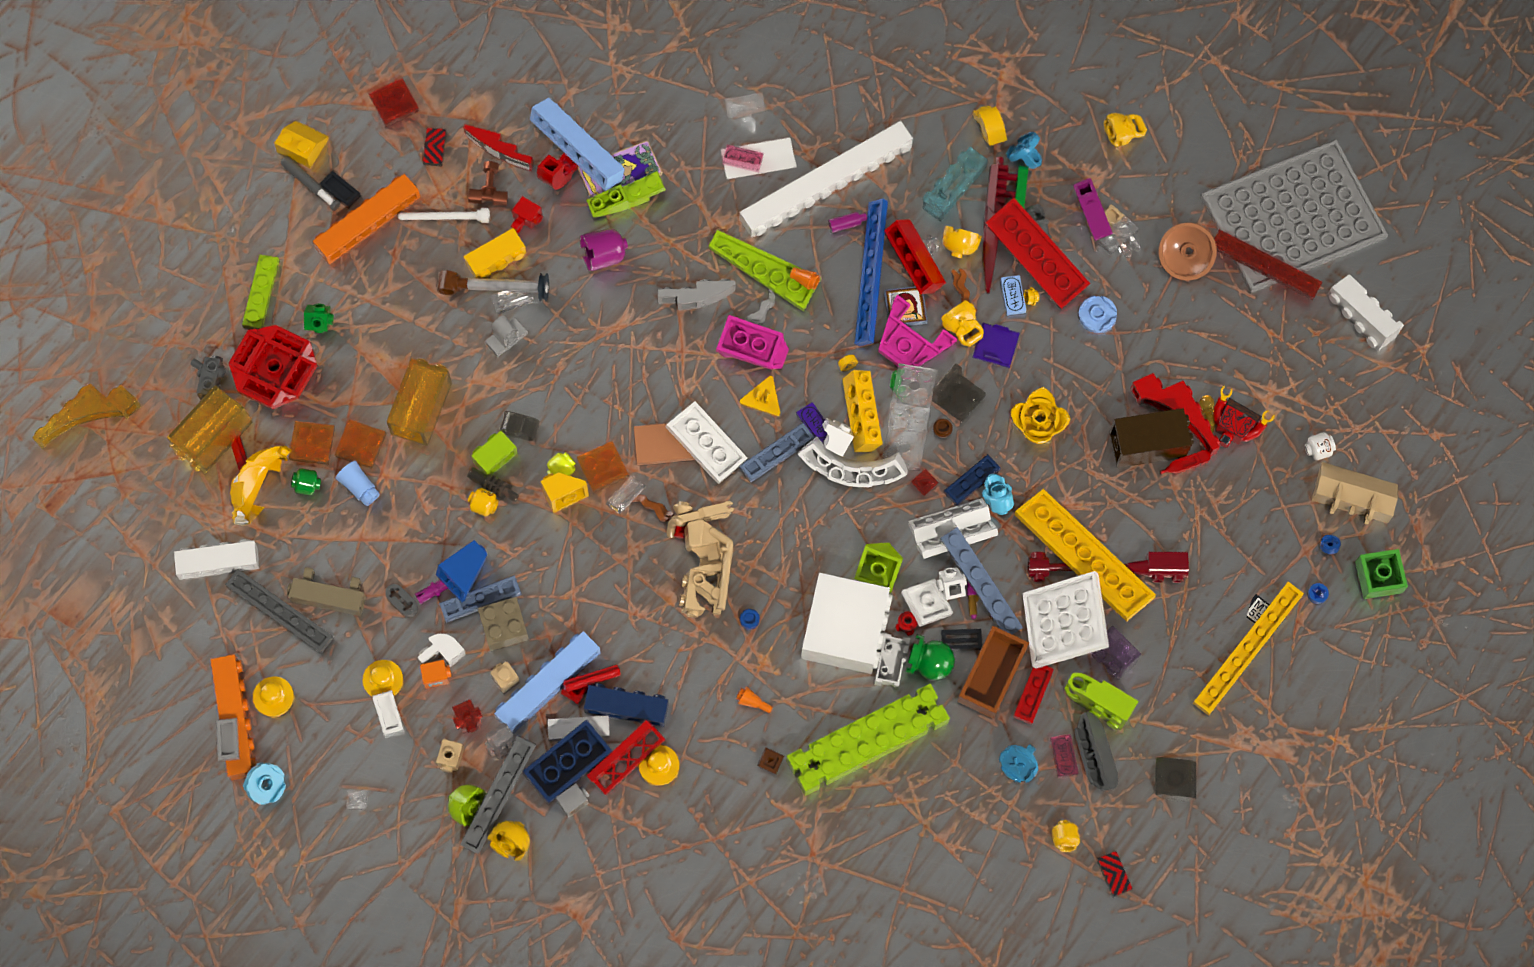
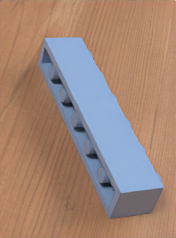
M547 98L532 107L530 120L603 190L606 191L622 181L625 170L622 164L617 162L608 151L604 150L595 139L588 135L557 103Z
M584 631L580 635L578 633L570 639V644L566 648L562 647L555 653L556 657L552 661H546L540 667L541 671L539 673L531 675L525 681L526 685L521 689L517 688L510 695L511 698L506 703L502 702L497 706L494 713L496 719L512 735L564 688L563 682L577 676L601 653L600 647Z

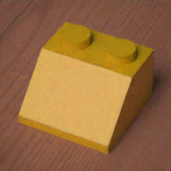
M294 121L282 129L274 145L277 153L285 157L289 156L293 161L311 169L327 143L329 136L298 121Z
M558 472L556 474H548L541 481L543 494L553 513L589 496L585 480Z

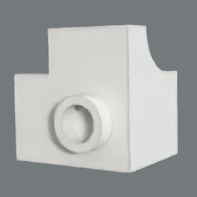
M826 418L823 423V428L827 432L824 446L826 449L843 457L854 438L852 430L844 423Z

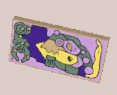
M648 140L611 154L625 168L622 181L611 188L620 184L622 186L628 185L657 171L660 176L662 175ZM578 167V172L590 198L605 192L586 172Z

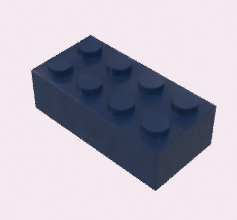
M586 719L524 769L522 774L546 804L549 805L557 796L570 788L603 761L612 750Z

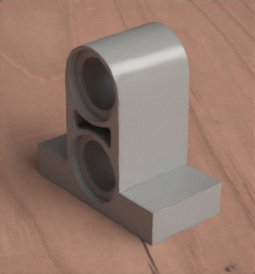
M502 315L493 322V335L485 343L499 357L526 336L528 332L516 318L509 321L505 315Z

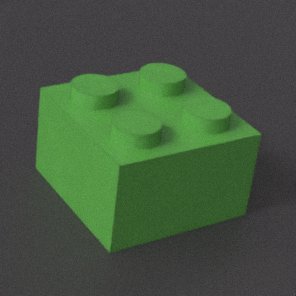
M1399 549L1362 554L1356 559L1355 565L1364 599L1401 594L1407 589L1408 585Z

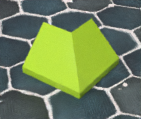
M889 542L866 544L854 579L888 587L891 593L903 557Z

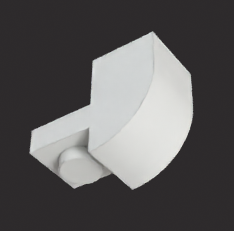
M436 634L428 638L432 646L423 648L417 658L421 664L433 662L437 657L441 656L451 667L465 656L466 653L452 636Z

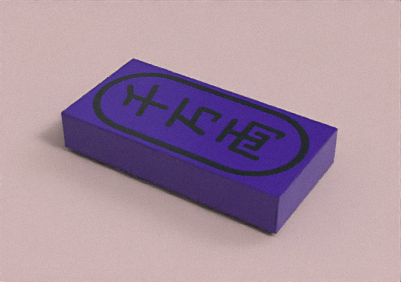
M812 402L797 411L796 415L805 424L814 438L818 437L821 442H824L827 437V432L823 428L825 419Z

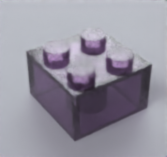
M1112 625L1107 630L1109 647L1091 653L1098 663L1102 662L1107 667L1106 671L1112 677L1120 679L1137 663L1141 653Z

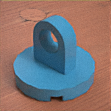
M1029 132L1021 136L1017 140L1016 146L1011 145L1006 152L1007 158L1011 162L1022 158L1031 169L1039 167L1042 164V159L1034 147L1038 144L1040 137L1036 132Z
M1031 744L1026 749L1018 745L1006 747L999 757V763L1001 762L1002 764L1001 769L1015 782H1030L1038 772V763L1033 755L1036 748Z

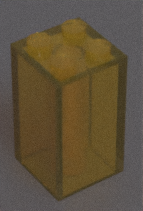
M411 358L386 421L391 435L428 446L452 385L449 371L445 366L440 364L431 365L424 359L418 358L415 360Z
M215 385L167 436V439L171 443L169 447L175 451L174 454L182 461L185 459L189 462L188 465L194 471L198 472L200 470L206 474L231 447L234 439L241 436L253 422L243 406Z

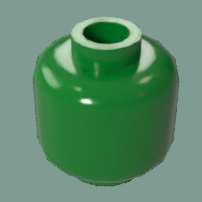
M299 468L297 472H293L291 488H294V492L297 494L313 495L315 489L319 490L321 478H317L315 470Z

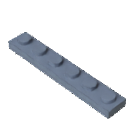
M958 527L941 537L940 540L961 572L965 575V578L997 627L1012 635L1022 629L1023 626Z

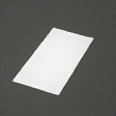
M790 138L721 149L727 179L796 167ZM738 151H743V152L755 154V155H757L758 157H756V156H754V155H750V154L738 152ZM748 158L749 161L751 160V158L756 159L754 160V164H750V162L747 163Z

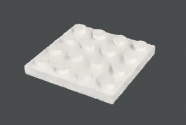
M1096 571L1023 593L1031 661L1035 669L1109 647L1099 575Z

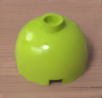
M470 784L462 785L454 790L448 797V812L452 819L463 826H470L487 794L485 790Z

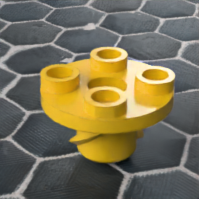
M377 660L371 663L363 674L362 682L364 689L371 697L391 690L394 696L397 695L403 687L401 669L390 660Z
M276 676L261 680L253 692V703L256 709L261 714L272 718L286 713L292 706L295 698L291 685L285 679Z
M664 745L657 747L639 764L642 778L648 784L663 786L672 782L679 772V759L676 753Z

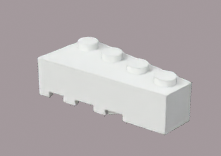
M1350 274L1332 286L1328 293L1331 302L1335 305L1337 304L1342 310L1343 316L1350 319L1356 331L1360 334L1362 333L1367 339L1369 346L1375 348L1377 352L1392 342L1404 326L1402 322L1398 321L1396 323L1391 318L1393 314L1389 310L1383 311L1376 298L1368 297L1367 290Z

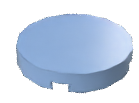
M1090 296L1080 305L1078 312L1079 322L1089 332L1104 333L1110 330L1116 322V306L1107 297Z

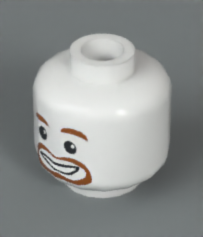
M1325 432L1310 436L1305 445L1306 454L1308 456L1311 455L1314 460L1328 458L1336 450L1333 437L1331 435L1328 436Z

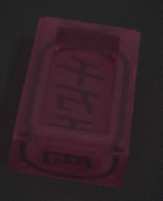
M727 145L722 164L759 173L764 153Z
M1071 734L1051 737L1050 742L1058 778L1078 775Z

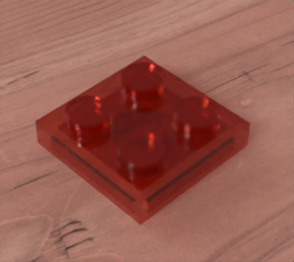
M403 78L369 93V98L385 127L420 112Z

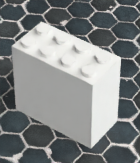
M819 573L801 659L872 674L873 668L877 669L880 652H877V649L881 650L885 634L881 630L885 631L889 614H886L885 611L889 612L893 595L889 594L890 588Z

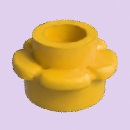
M1033 287L1024 290L1025 305L1035 306L1036 302L1039 301L1038 291H1035Z

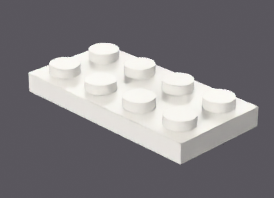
M695 401L666 425L668 431L717 484L721 483L748 459Z

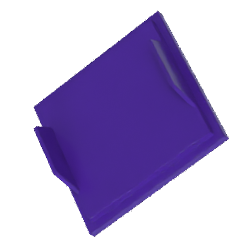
M982 323L983 338L977 342L972 358L1010 368L1020 333L1009 330L1008 327Z

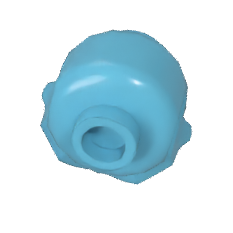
M990 474L985 480L984 485L986 489L983 490L982 497H984L986 504L989 505L992 512L999 515L1007 514L1014 506L1011 492L1012 487L1005 483V479L1000 475Z

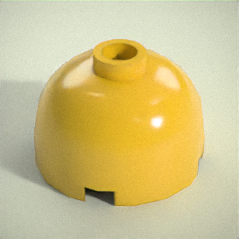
M945 226L942 240L945 248L951 251V256L962 258L963 255H971L978 249L982 238L981 235Z
M502 821L498 823L487 837L488 840H491L490 846L498 854L505 858H508L510 855L515 857L514 860L516 861L524 857L530 846V836L525 826L518 821Z

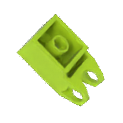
M1073 673L1064 688L1070 699L1093 713L1098 719L1105 720L1106 724L1115 730L1117 728L1122 730L1139 702L1105 680L1100 683L1082 673ZM1076 677H1079V678H1081L1083 681H1081V680H1073V679L1076 678ZM1073 684H1077L1080 688H1076Z

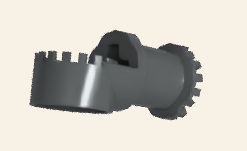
M1039 204L1028 207L1026 209L1027 213L1052 238L1048 229L1049 220L1045 219L1043 207Z

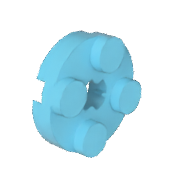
M259 762L248 772L243 783V789L246 791L247 796L256 803H273L282 796L285 790L284 773L276 765ZM268 778V787H263L262 789V781Z

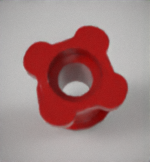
M906 611L900 614L895 628L898 632L902 631L907 636H912L918 623L912 612ZM905 620H909L911 623L907 624Z

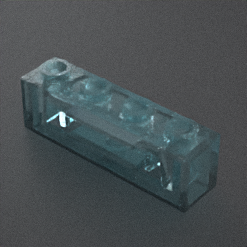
M971 147L966 152L962 151L956 164H951L948 167L944 178L940 177L934 185L935 188L931 192L928 191L922 199V209L939 221L946 216L987 167L988 159ZM964 167L963 173L966 175L950 192L949 199L946 201L947 196L944 193L959 177Z

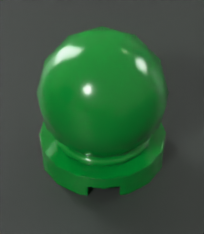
M916 634L915 639H918V643H913L908 663L911 666L910 668L906 667L905 672L913 675L914 671L918 670L923 677L929 680L946 678L955 666L953 650L942 641L932 640L926 643L923 635Z

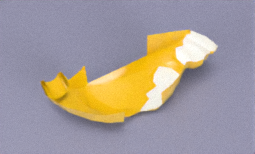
M274 446L256 452L246 460L247 463L241 467L238 475L232 480L230 495L234 507L232 512L234 524L241 526L251 524L265 508L253 505L268 470L280 472L282 460L288 461L287 455L292 450L287 446Z

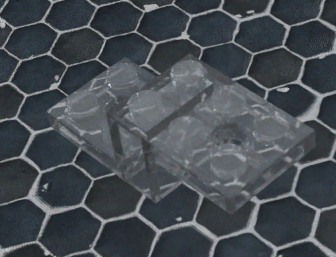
M899 363L888 415L889 426L882 459L899 452L907 469L921 470L931 418V403L937 378V369ZM912 382H918L920 387L917 390H912L909 385ZM902 444H907L910 450L903 453L899 450V447Z

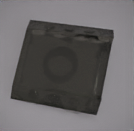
M1156 758L1155 795L1166 800H1195L1196 762L1175 758Z

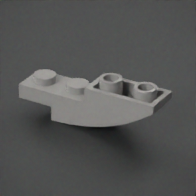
M703 279L696 281V289L692 287H682L681 289L664 287L658 289V304L677 303L678 310H690L708 306L735 292V281L730 279H721L720 281Z

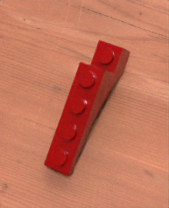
M1152 373L1132 383L1130 389L1139 405H1149L1161 411L1184 408L1185 414L1189 416V431L1195 435L1205 450L1210 452L1211 456L1218 452L1220 448L1219 439L1211 432V425L1208 419H1204L1200 404L1194 401L1192 390L1189 385L1185 384L1184 380L1162 389L1161 380Z

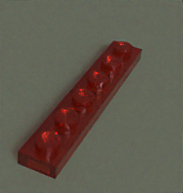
M1220 229L1214 238L1217 252L1311 300L1314 299L1323 283Z

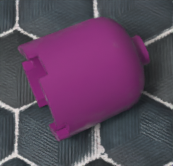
M605 229L580 235V248L585 249L586 256H583V260L589 271H596L616 265L624 259L625 249H628L626 238H622L617 230Z

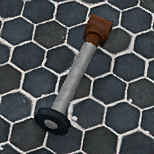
M443 270L439 272L437 292L443 295H455L460 289L538 293L539 301L542 299L547 301L549 295L548 273L545 276L540 273L539 281L461 278L454 271Z

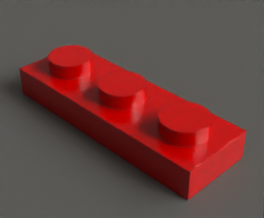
M1043 666L1035 669L1033 667L1013 718L1032 725L1054 671L1053 668Z

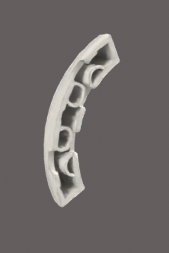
M815 437L798 452L801 459L814 471L817 470L826 476L827 479L847 486L872 487L874 485L889 484L906 476L908 471L899 452L877 461H856L826 449L818 437Z

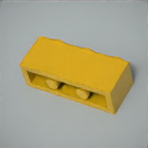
M514 228L466 254L464 261L474 278L487 279L496 270H503L512 261L522 259L526 254V248Z

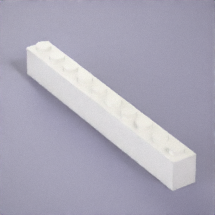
M900 121L740 211V221L751 237L762 235L767 228L779 225L783 219L795 216L804 207H811L820 198H827L834 190L843 189L847 183L860 179L864 173L872 172L880 164L892 161L896 155L908 152L912 147L913 138Z

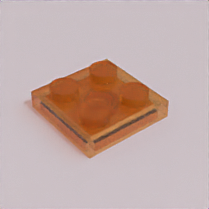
M349 419L334 455L349 462L357 461L359 465L372 469L386 437V431Z
M295 421L290 447L292 452L289 453V460L329 465L335 426Z
M613 441L577 456V461L593 493L629 477Z

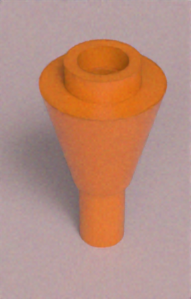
M747 686L745 689L741 688L736 696V699L739 700L737 704L759 708L767 713H770L773 706L763 702Z

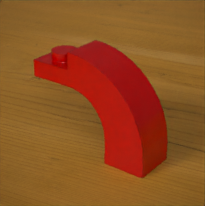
M565 153L558 160L548 154L537 166V178L557 190L565 186L572 179V174L579 166Z

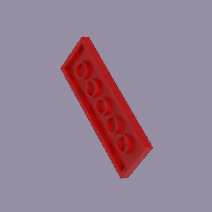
M1015 198L1010 200L985 222V225L1060 309L1064 308L1091 284Z

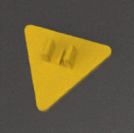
M768 376L740 399V404L780 416L773 377Z

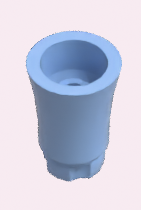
M352 461L346 465L335 478L358 500H361L365 506L372 504L380 495L357 461Z

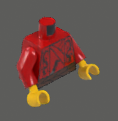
M1224 385L1220 391L1221 397H1218L1213 409V418L1217 426L1215 431L1221 434L1219 438L1220 445L1228 448L1232 441L1240 444L1242 441L1248 442L1259 437L1267 427V422L1273 421L1275 415L1269 420L1266 418V413L1269 410L1263 412L1262 416L1231 398L1227 400L1232 395V388L1229 394H1224Z

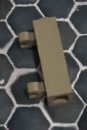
M305 567L303 579L293 578V582L288 585L287 595H289L288 597L291 602L362 616L366 596L364 592L359 591L361 587L360 578L352 577L350 588L346 589L312 582L315 571H313V568Z

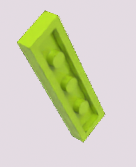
M259 255L242 323L243 328H263L280 261L278 257Z

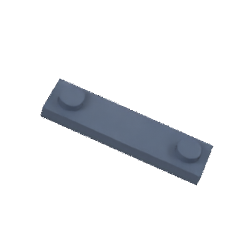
M801 423L745 461L739 468L750 483H752L814 439V436L805 424Z
M515 575L470 591L464 602L454 597L439 603L445 621L448 623L477 612L479 607L518 597L522 594Z

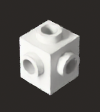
M958 567L947 568L938 572L939 580H936L939 592H943L946 600L966 596V578L964 574L960 573Z

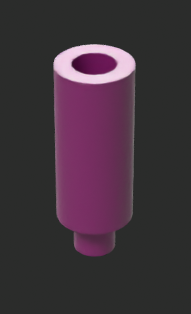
M854 212L829 219L830 231L834 233L859 226L862 221L867 220L866 213L859 214Z

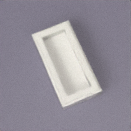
M392 690L372 696L383 734L387 735L404 729Z

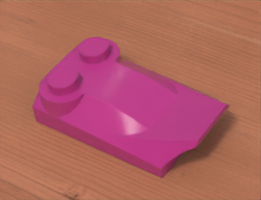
M728 315L716 348V352L725 358L733 357L771 370L782 369L789 350L783 333Z

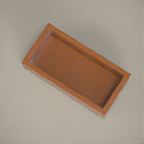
M992 626L957 702L994 719L1028 648L1029 642Z

